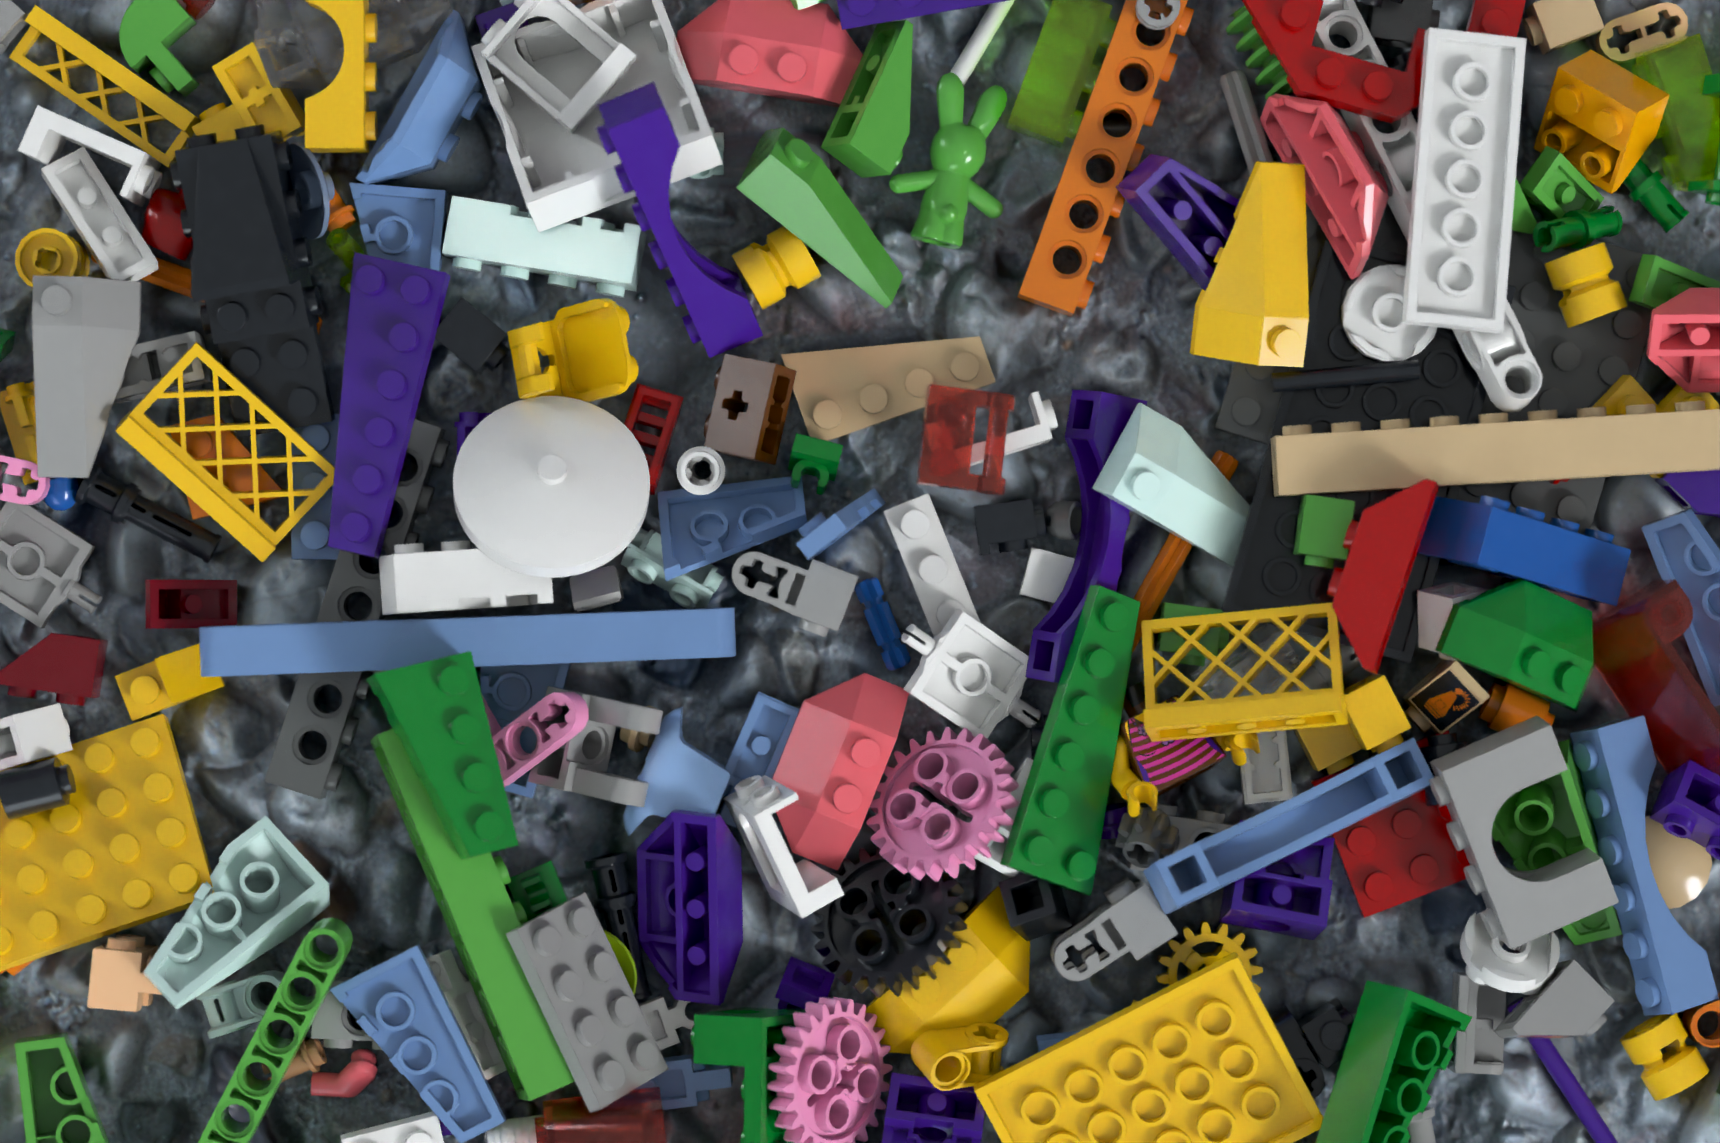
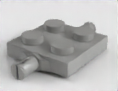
M6 501L0 510V603L40 628H45L57 607L67 599L92 614L97 606L84 599L82 595L95 604H100L103 597L80 584L79 580L82 568L96 546L32 505H22Z

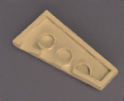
M980 336L781 354L785 367L796 370L793 391L809 436L825 441H831L996 382Z

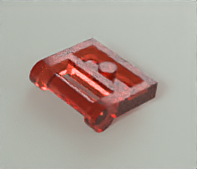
M929 384L926 392L916 484L975 491L990 495H1005L1006 479L1001 477L1009 412H1014L1015 396ZM977 408L989 410L982 475L969 474Z

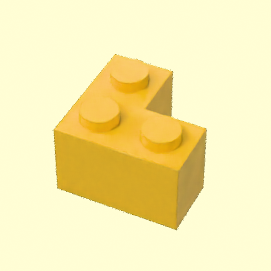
M1372 674L1344 689L1347 725L1293 729L1313 770L1320 771L1326 768L1328 774L1331 775L1353 764L1355 760L1351 754L1361 749H1371L1372 753L1377 751L1380 754L1404 742L1401 733L1410 729L1411 726L1385 675Z

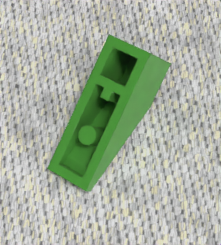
M908 20L877 24L821 145L822 149L861 178L891 175L902 159V149L910 134L913 24Z

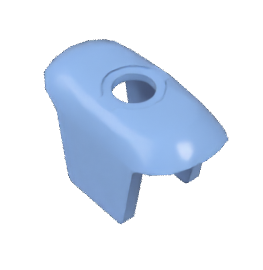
M683 706L672 710L664 716L661 721L659 735L655 736L645 758V764L637 780L649 783L644 807L626 805L623 823L628 837L650 815L666 818L675 809L711 814L717 813L730 779V773L724 769V765L685 741L683 738Z

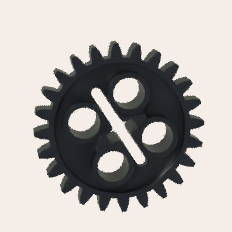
M878 846L876 855L872 857L864 848L859 849V863L854 865L846 858L843 860L846 870L843 876L830 872L831 875L837 878L844 895L813 912L819 920L823 921L811 927L813 934L818 939H821L814 947L822 957H825L822 963L831 973L836 972L835 976L842 984L847 985L851 982L854 989L861 994L869 986V989L876 997H881L886 985H888L889 989L896 996H900L903 982L908 981L915 990L920 989L919 975L925 973L929 978L935 980L937 976L933 965L936 962L944 965L951 964L950 959L944 953L946 948H960L962 945L955 938L953 932L967 929V924L961 917L957 916L968 910L967 904L959 897L964 892V889L944 869L939 882H935L927 874L920 881L909 872L905 875L902 874L879 854L881 849ZM911 881L910 886L905 892L896 895L898 888L902 884ZM879 883L883 900L892 909L889 912V917L904 945L905 951L903 954H899L896 937L887 928L889 918L874 890V886ZM867 902L863 911L853 915V911L859 904ZM927 922L922 932L911 936L912 931L917 925ZM882 942L880 950L876 954L868 956L871 947Z

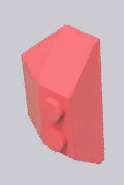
M717 0L678 30L676 38L693 84L838 108L863 56L848 32L842 30L841 22L831 7L824 3H818L797 10L790 0Z
M1282 94L1269 96L1260 117L1261 125L1282 162L1305 165L1306 203L1350 279L1360 276L1371 253L1389 195L1386 181L1380 172L1374 171L1364 155V146L1359 135L1355 131H1350L1343 117L1327 102Z
M1689 288L1652 310L1646 352L1647 357L1687 393L1720 392V288Z
M862 673L803 700L772 777L773 780L796 792L799 797L798 800L776 812L792 853L838 871L861 830L896 743L909 693L903 690L904 688L867 673Z

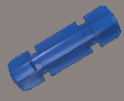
M870 577L858 582L854 590L860 604L864 603L866 610L863 612L877 646H881L884 651L881 653L886 668L888 670H895L908 665L911 657L905 643L901 645L899 640L901 633L888 602H884L881 595H884L879 580L876 577Z

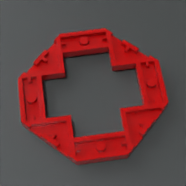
M1242 0L1253 18L1251 23L1270 54H1275L1288 76L1287 82L1297 97L1327 102L1331 107L1391 124L1419 107L1425 29L1418 28L1414 34L1404 72L1312 46L1323 5L1322 0ZM1473 0L1466 32L1517 37L1526 0Z

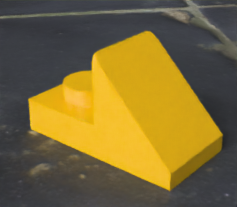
M199 644L157 657L152 662L115 676L132 721L139 720L225 686L222 676L201 677Z

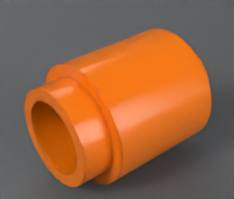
M1495 682L1488 691L1490 697L1482 704L1478 718L1488 722V728L1497 732L1535 716H1539L1548 722L1551 727L1555 719V715L1549 713V701L1509 683L1501 686Z

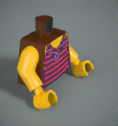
M1139 682L1125 691L1123 708L1129 719L1120 724L1110 783L1122 798L1128 801L1127 811L1131 817L1139 816L1140 806L1148 804L1152 811H1156L1157 798L1215 768L1227 756L1224 751L1231 750L1232 761L1235 765L1242 766L1247 763L1246 754L1243 749L1249 748L1257 754L1260 753L1258 735L1256 733L1152 742L1144 729L1143 710L1146 709L1145 687L1142 682ZM1174 695L1159 704L1177 702L1180 696Z

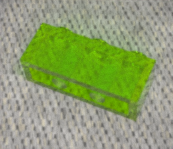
M1052 0L1010 115L1007 129L1061 148L1065 137L1075 139L1084 112L1075 109L1082 91L1091 94L1101 68L1092 64L1098 46L1108 48L1117 21L1109 18L1113 5L1099 0Z
M1700 33L1687 34L1636 52L1635 59L1637 64L1632 65L1633 74L1670 94L1655 139L1661 138L1667 155L1661 159L1667 181L1670 185L1676 184L1678 191L1689 192L1688 184L1690 181L1714 179L1720 140V98L1702 95L1705 75L1713 73Z

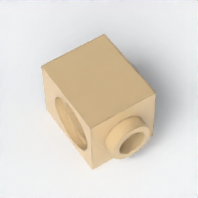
M1540 0L1532 3L1525 10L1528 18L1523 19L1524 29L1532 46L1539 45L1542 55L1597 35L1605 28L1594 0Z

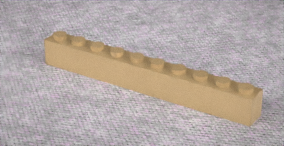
M1689 401L1675 403V412L1656 413L1655 404L1626 406V415L1607 416L1606 407H1590L1576 409L1577 418L1558 419L1557 410H1541L1527 412L1528 421L1509 422L1508 413H1491L1478 415L1479 424L1459 425V416H1442L1429 418L1430 427L1410 428V419H1392L1380 421L1381 430L1361 431V422H1343L1331 424L1332 433L1312 434V425L1283 426L1282 436L1270 438L1274 497L1407 489L1426 478L1436 481L1439 487L1720 470V409L1705 410V401Z

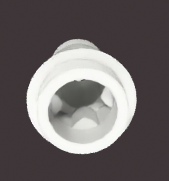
M704 446L693 447L684 452L680 457L676 469L677 478L681 486L692 494H710L722 484L725 477V465L721 456L713 449ZM703 460L710 464L711 475L708 478H700L696 475L694 468L697 462Z

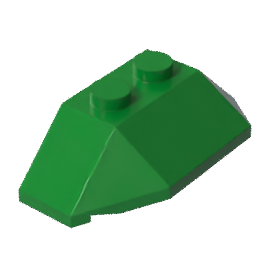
M1518 578L1490 589L1472 600L1465 599L1453 604L1435 651L1568 710L1577 712L1594 670L1592 611Z

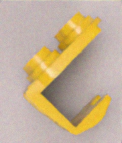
M610 298L592 299L559 309L554 320L507 331L519 398L562 396L592 402L625 392L631 383L637 379L639 372L636 359L629 353L626 333L630 326V318L626 309L616 304ZM538 351L542 356H548L550 366L545 367L543 373H541Z

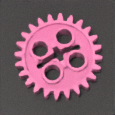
M946 727L940 740L930 730L927 731L926 744L921 746L914 739L910 740L911 753L907 756L897 750L894 752L898 764L895 768L885 767L883 773L888 778L885 783L879 782L876 791L880 794V798L872 800L869 807L876 815L866 822L876 832L870 839L881 849L879 854L902 874L905 875L909 872L920 881L927 874L935 882H939L943 869L953 878L958 877L959 864L964 863L973 871L976 869L975 855L980 853L987 858L992 856L987 846L991 840L1000 843L1004 842L1005 839L998 832L1000 826L1013 825L1014 823L1005 811L1018 806L1019 802L1010 792L1017 789L1019 784L1010 776L1014 771V767L1004 758L1005 754L981 733L974 737L967 728H963L959 735H957L950 727ZM917 785L921 786L949 806L954 805L962 814L973 818L972 821L969 823L962 821L936 802L931 803L921 793L912 789Z
M820 997L818 1003H806L805 1013H793L795 1028L783 1026L782 1032L786 1042L785 1045L774 1044L773 1048L780 1055L779 1062L769 1064L768 1068L777 1073L776 1080L767 1085V1089L777 1091V1097L770 1103L769 1109L781 1111L774 1124L776 1127L786 1128L783 1137L785 1141L794 1143H855V1140L866 1142L868 1136L865 1127L878 1126L874 1112L876 1109H886V1105L880 1099L881 1092L889 1091L890 1085L883 1081L884 1074L892 1070V1065L883 1063V1057L888 1054L891 1048L888 1045H881L879 1043L886 1031L884 1028L874 1027L877 1016L876 1014L866 1013V1005L854 1003L852 999Z

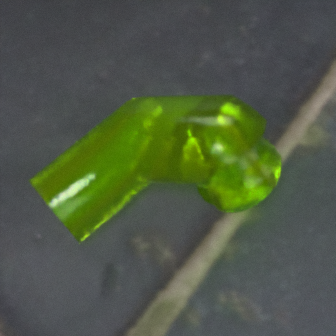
M337 228L330 232L326 239V244L350 270V272L340 278L339 283L350 295L355 252L365 253L363 248L345 229Z

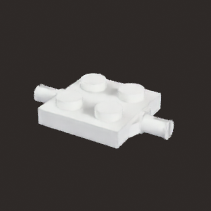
M958 608L955 609L942 631L934 638L917 628L915 624H910L905 629L920 641L904 632L901 636V641L922 654L918 668L903 689L960 729L967 728L974 737L981 733L988 739L997 723L1009 714L1026 725L1027 728H1031V725L1037 723L1025 715L1023 711L1039 720L1040 710L1035 709L1020 698L1024 682L1027 679L1025 676L1028 655Z

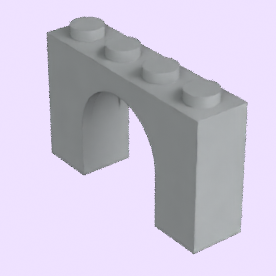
M1535 716L1430 761L1435 777L1429 779L1431 790L1438 804L1441 807L1446 805L1452 818V822L1446 824L1449 836L1458 851L1464 849L1470 864L1464 868V874L1475 895L1481 893L1487 909L1481 912V917L1492 939L1498 937L1510 949H1513L1619 903L1603 859L1590 848L1530 871H1518L1502 866L1495 855L1492 845V827L1496 814L1504 802L1516 792L1568 770L1553 729L1548 722L1539 716Z

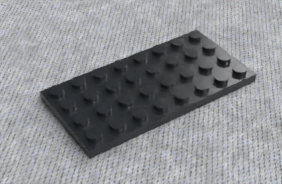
M1327 237L1324 240L1308 297L1309 322L1303 367H1289L1288 371L1387 363L1364 356L1350 343L1343 329L1341 306L1347 289L1357 278L1350 279ZM1372 246L1371 253L1361 274L1377 266L1400 264L1406 267L1407 256ZM1507 285V300L1511 306L1516 287ZM1438 327L1433 340L1422 352L1404 360L1419 361L1420 379L1282 392L1221 607L1222 611L1237 612L1331 603L1334 597L1327 595L1331 577L1336 567L1344 569L1346 560H1334L1333 569L1304 565L1305 556L1293 554L1302 495L1274 497L1270 438L1282 436L1283 426L1312 425V434L1332 433L1331 424L1361 422V431L1381 430L1380 421L1410 419V428L1430 427L1429 418L1442 416H1459V425L1478 424V415H1481L1487 392L1477 372L1467 360L1451 328ZM1460 486L1439 487L1436 496L1457 500ZM1405 489L1316 494V496L1355 501L1353 520L1360 521L1363 510ZM1417 553L1383 654L1384 657L1411 663L1418 640L1417 591L1433 586L1440 561L1439 557ZM1327 617L1307 619L1297 632L1323 639L1328 633ZM1294 620L1282 621V622L1285 623V624L1289 627V625H1290ZM1339 621L1340 642L1342 645L1352 647Z

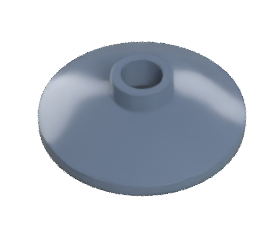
M296 142L289 144L293 157V169L289 170L292 188L297 189L301 197L303 217L299 218L301 233L304 237L313 240L322 237L328 228L330 200L334 198L335 188L330 174L322 171L313 153L308 148H305L304 144Z

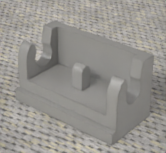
M1453 971L1451 1008L1471 1016L1472 1019L1465 1032L1457 1031L1449 1046V1049L1454 1054L1448 1063V1068L1454 1073L1501 1075L1504 1069V1038H1500L1494 1030L1505 1019L1506 992L1487 984H1477L1469 979L1466 972Z

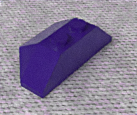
M675 809L637 848L639 943L655 969L670 985L668 989L675 1000L721 1005L724 1002L743 943L742 848L721 815Z

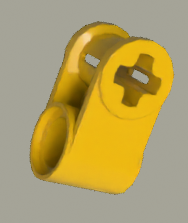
M987 1022L974 1023L964 1027L940 1030L931 1029L923 1032L913 1042L910 1051L911 1059L932 1085L941 1091L973 1087L975 1084L1004 1070L1001 1066L1002 1048L1008 1043L1009 1033L1002 1026Z

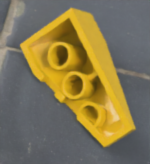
M1256 161L1234 212L1235 223L1225 247H1219L1213 261L1217 263V266L1206 291L1202 289L1196 301L1190 353L1259 366L1303 367L1309 322L1305 165L1301 163Z

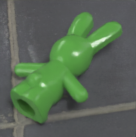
M950 72L942 75L937 82L939 130L935 134L930 146V158L933 169L894 175L889 181V186L893 192L899 194L925 190L920 204V212L910 233L911 239L944 248L959 249L963 244L964 219L967 214L968 202L992 219L1000 217L1003 213L1001 202L976 184L971 178L984 164L986 138L1006 107L1007 93L998 85H993L986 89L980 95L972 116L966 125L963 123L964 87L960 78Z

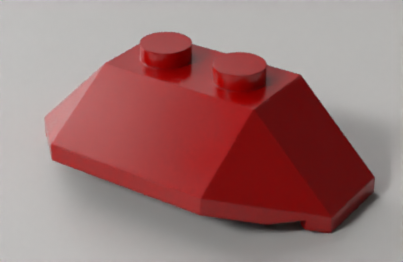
M1426 478L1363 510L1360 521L1352 519L1347 529L1343 548L1350 551L1344 569L1340 567L1335 568L1327 595L1334 597L1332 607L1363 669L1376 675L1378 673L1439 489L1436 481Z

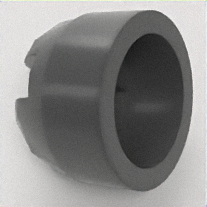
M1057 501L1050 505L1044 514L1051 516V523L1045 524L1048 533L1059 539L1077 540L1081 529V504L1078 501Z

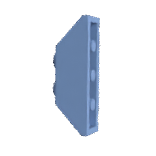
M453 9L449 10L394 111L355 178L360 183L365 185H381L434 170L440 160L447 163L453 155L460 140V137L454 134L463 118L470 121L474 117L484 95L479 93L482 83L464 19L459 12Z

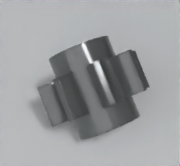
M1141 807L1137 817H1131L1128 813L1123 814L1115 846L1123 848V855L1128 862L1137 867L1148 868L1158 861L1159 858L1163 859L1173 854L1179 829L1170 827L1171 822L1168 815L1160 809L1152 811L1151 807Z

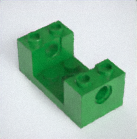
M741 1007L694 1014V1025L691 1030L694 1063L744 1067V1078L741 1084V1097L744 1101V1127L741 1132L740 1143H794L783 1139L786 1128L776 1127L774 1124L781 1111L769 1109L770 1103L777 1097V1091L767 1089V1085L776 1080L777 1073L771 1071L768 1067L773 1062H779L780 1055L773 1047L774 1044L785 1045L786 1038L782 1032L783 1026L795 1028L793 1013H805L803 1010Z

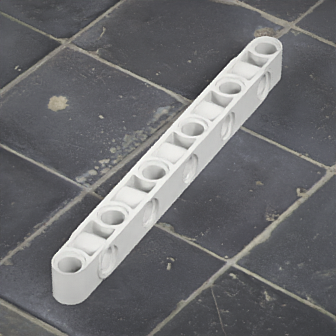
M1322 0L1323 5L1312 46L1388 67L1354 0ZM1333 34L1342 35L1349 41L1351 47L1345 49L1338 48L1333 45L1329 36ZM1340 109L1350 130L1355 131L1361 138L1365 151L1364 155L1374 171L1380 172L1384 177L1389 195L1387 203L1408 242L1417 123L1412 113L1410 112L1405 117L1391 124L1394 133L1385 134L1374 127L1373 118ZM1506 298L1504 331L1500 334L1460 329L1452 330L1467 360L1477 372L1493 404L1502 411L1516 412L1526 407L1535 397L1542 386L1543 377L1526 343L1522 328ZM1515 376L1521 379L1525 385V393L1518 394L1509 390L1505 383V377Z

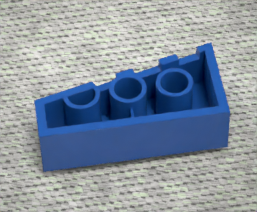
M1481 495L1479 504L1436 496L1417 553L1448 559V562L1488 571L1491 574L1513 580L1520 578L1543 589L1582 600L1617 606L1631 549L1612 544L1614 535L1585 528L1583 535L1578 533L1580 524L1551 517L1550 524L1543 522L1545 513L1516 506L1515 513L1509 512L1510 502Z

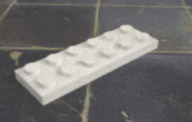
M1431 27L1425 31L1402 323L1497 334L1504 331L1526 38Z

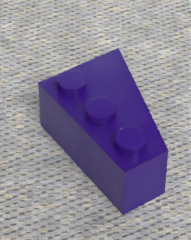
M1150 154L1116 188L1201 289L1206 291L1217 266V263L1213 261L1219 247H1225L1234 226L1235 219L1233 215L1239 200L1174 159Z

